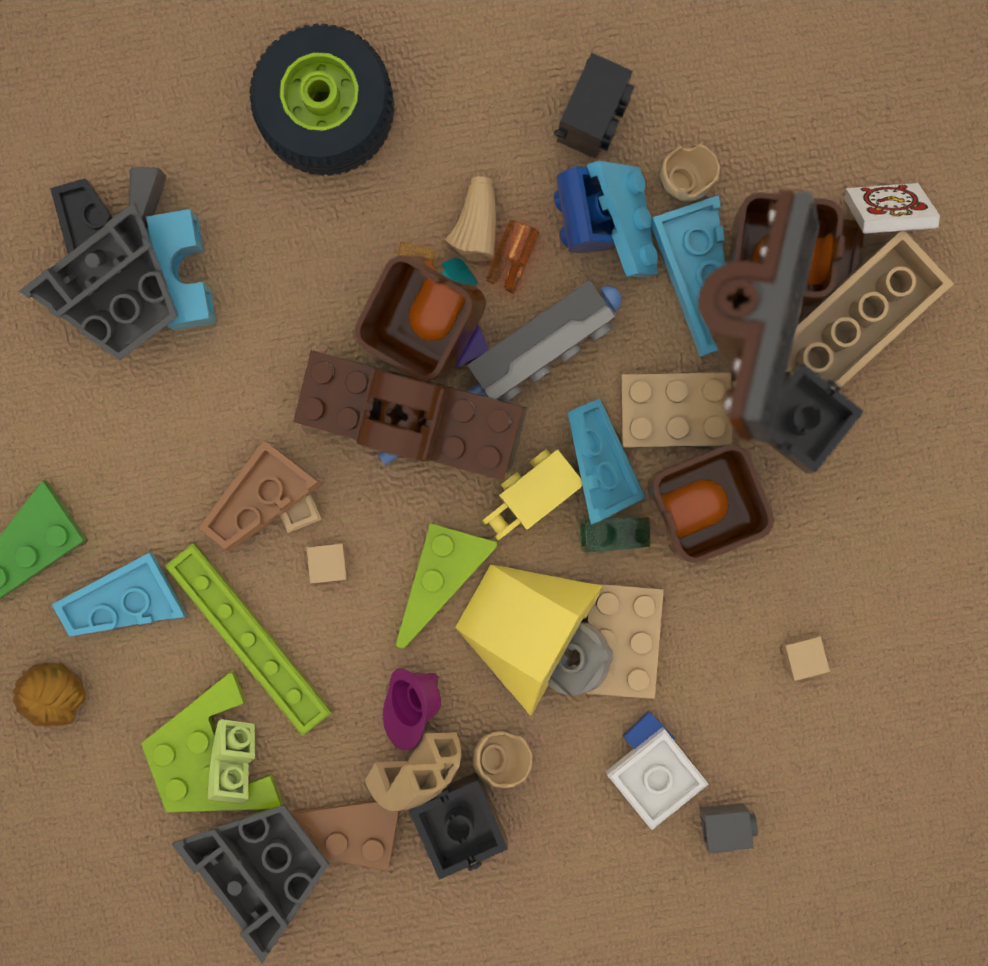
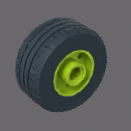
M323 23L322 25L313 24V26L304 25L302 28L297 27L293 32L290 30L287 34H282L278 41L274 40L272 45L266 48V53L260 56V61H257V68L252 73L253 77L251 78L249 90L253 118L260 133L274 153L295 169L324 176V174L331 176L335 173L336 175L342 174V172L347 173L350 169H357L359 165L365 164L366 160L373 158L372 155L377 154L379 148L383 146L384 140L388 137L395 110L388 72L383 60H381L373 46H370L369 42L365 39L363 40L360 35H355L351 30L346 31V28H338L337 25L328 26V24Z

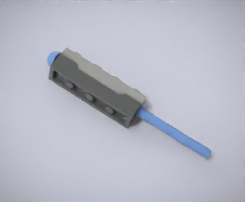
M590 280L468 364L467 366L479 383L467 391L509 402L522 392L518 386L530 378L533 383H536L552 371L549 365L561 357L566 362L581 352L582 348L579 344L589 337L597 341L610 332L613 328L609 323L615 320L613 313L617 312L622 304L620 292L612 286H604L600 288L603 294L601 296ZM384 452L378 453L379 458L386 466L399 457Z

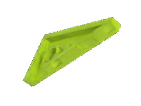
M430 523L396 641V647L404 649L496 549L498 542Z

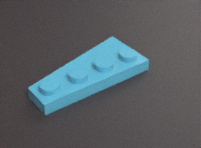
M719 195L652 218L651 224L699 357L719 351L701 317L698 307L699 292L706 278L717 268L727 264L724 260L722 244L725 241L723 226H720L718 209L721 208Z

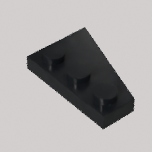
M87 179L50 188L68 254L114 218Z

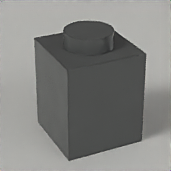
M743 803L700 807L703 844L709 853L753 848L752 836L758 835L756 816L754 813L750 814V811Z

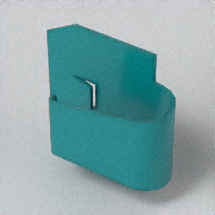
M452 258L441 263L445 270L440 274L459 283L476 286L477 279L462 259Z

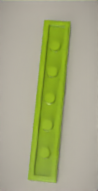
M192 543L165 565V568L302 736L332 713L331 708L196 543Z

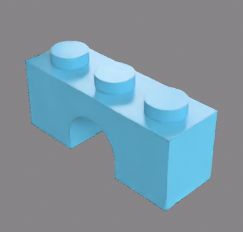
M191 209L147 216L148 228H146V231L179 315L166 327L172 330H180L216 323L211 288L204 282L182 283L179 277V266L183 259L191 254L204 252L198 216Z

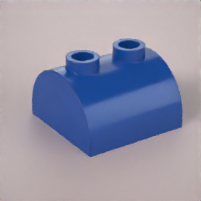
M579 166L556 176L558 191L554 194V202L557 209L562 212L564 227L561 228L560 237L569 252L590 253L616 248L611 235L615 227L612 216L607 209L602 210L598 197L604 195L598 177L591 178L588 168Z

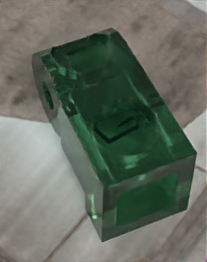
M607 517L594 524L590 523V518L579 519L582 552L651 546L650 517Z

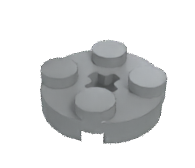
M581 622L548 681V686L554 691L566 695H579L595 690L605 680L610 663L613 660V652L603 634L596 627L587 622ZM569 649L571 651L578 650L580 653L579 658L581 661L579 665L574 664L570 666L568 664L570 656L567 652Z

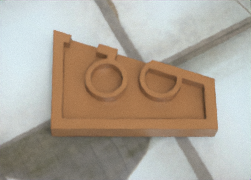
M263 440L198 528L224 550L231 551L323 484L272 444Z
M370 800L334 807L331 805L291 811L327 860L389 870L399 811H388L382 808L376 801Z

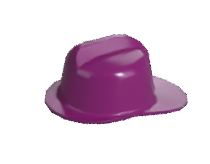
M398 668L391 675L383 707V724L390 741L401 750H411L416 747L422 737L426 722L440 711L441 696L437 687L439 677L436 673H411L404 668Z

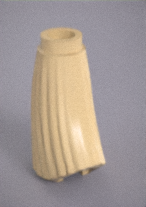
M479 176L471 179V185H469L460 218L445 239L451 247L470 262L491 261L495 258L496 200L494 187L492 186L493 180L488 177Z

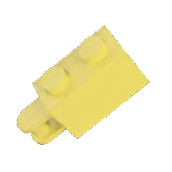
M545 449L529 462L533 466L531 471L523 477L517 471L501 484L505 491L499 496L505 503L482 520L485 525L489 523L497 533L494 537L497 540H500L520 523L528 530L583 486L581 478L558 449L552 454ZM508 507L517 517L509 525L500 515Z

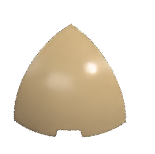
M457 732L425 733L408 761L375 762L365 779V783L374 800L382 808L396 812L421 806L439 795L449 785L460 766L461 746Z

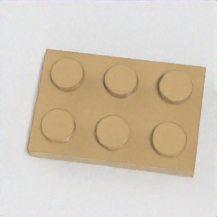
M731 373L621 374L622 448L731 445L732 425L727 416L728 414L724 413L725 396L728 389H731Z
M591 583L604 587L587 616V623L596 627L603 634L608 646L612 649L613 660L602 684L595 690L587 692V694L655 699L664 589Z

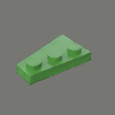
M42 480L0 535V600L88 541L48 481Z

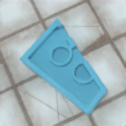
M604 161L588 164L587 168L591 178L598 177L604 194L598 197L602 210L607 209L612 216L615 227L611 235L626 277L647 278L658 275V254L653 245L650 228L652 219L647 209L644 193L646 185L640 167Z
M601 399L568 412L590 523L599 522L646 498Z
M153 552L136 559L52 604L69 637L112 630L118 627L147 624L153 621L182 618L187 615Z

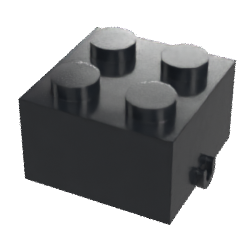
M591 52L560 120L559 130L555 129L553 133L557 137V142L595 159L600 149L607 151L619 123L615 116L620 118L624 116L635 86L629 84L633 71Z
M802 363L793 367L785 377L771 443L768 444L803 472L816 473L864 411L840 393L841 387L832 380L826 382Z
M477 773L449 784L432 800L421 806L409 809V813L439 880L465 868H468L469 871L474 870L482 865L481 861L508 850L506 833L484 783L480 780Z

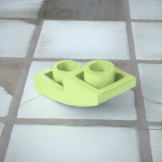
M224 719L218 721L210 761L208 800L241 804L248 800L249 763L255 759V724Z

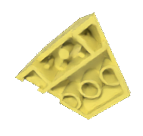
M491 564L455 628L529 715H532L549 685L548 681L583 618L588 616L604 586Z

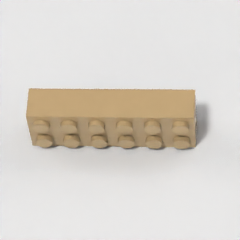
M906 231L897 232L798 321L786 376L793 367L803 363L826 382L832 380L842 387L954 283ZM736 379L731 383V386H732L733 388H734Z

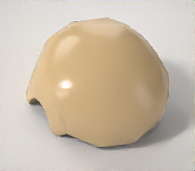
M698 144L690 149L679 146L663 160L659 177L666 193L680 201L691 202L701 199L714 187L718 181L721 167L717 156L706 146Z
M495 731L479 739L473 750V769L480 780L489 786L512 788L526 780L532 769L533 754L523 737L505 731Z

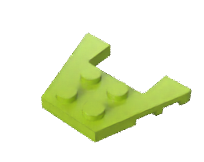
M235 671L227 674L141 743L166 812L263 810L283 804L273 774L248 782V800L242 804L208 800L210 761L216 732L212 715L246 702Z

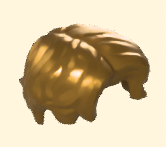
M53 662L33 665L28 671L22 672L23 676L16 681V687L13 689V704L17 708L16 712L35 726H64L74 722V711L85 701L86 692L82 682L71 669H68L63 663Z

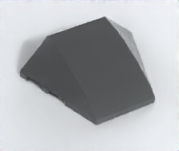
M136 202L130 204L93 236L19 290L26 297H32L50 309L49 312L57 318L61 317L78 328L83 336L119 360L123 359L179 317Z
M285 804L172 843V846L194 874L197 871L201 874L242 928L240 932L241 937L261 963L264 962L279 937L283 934L330 864Z

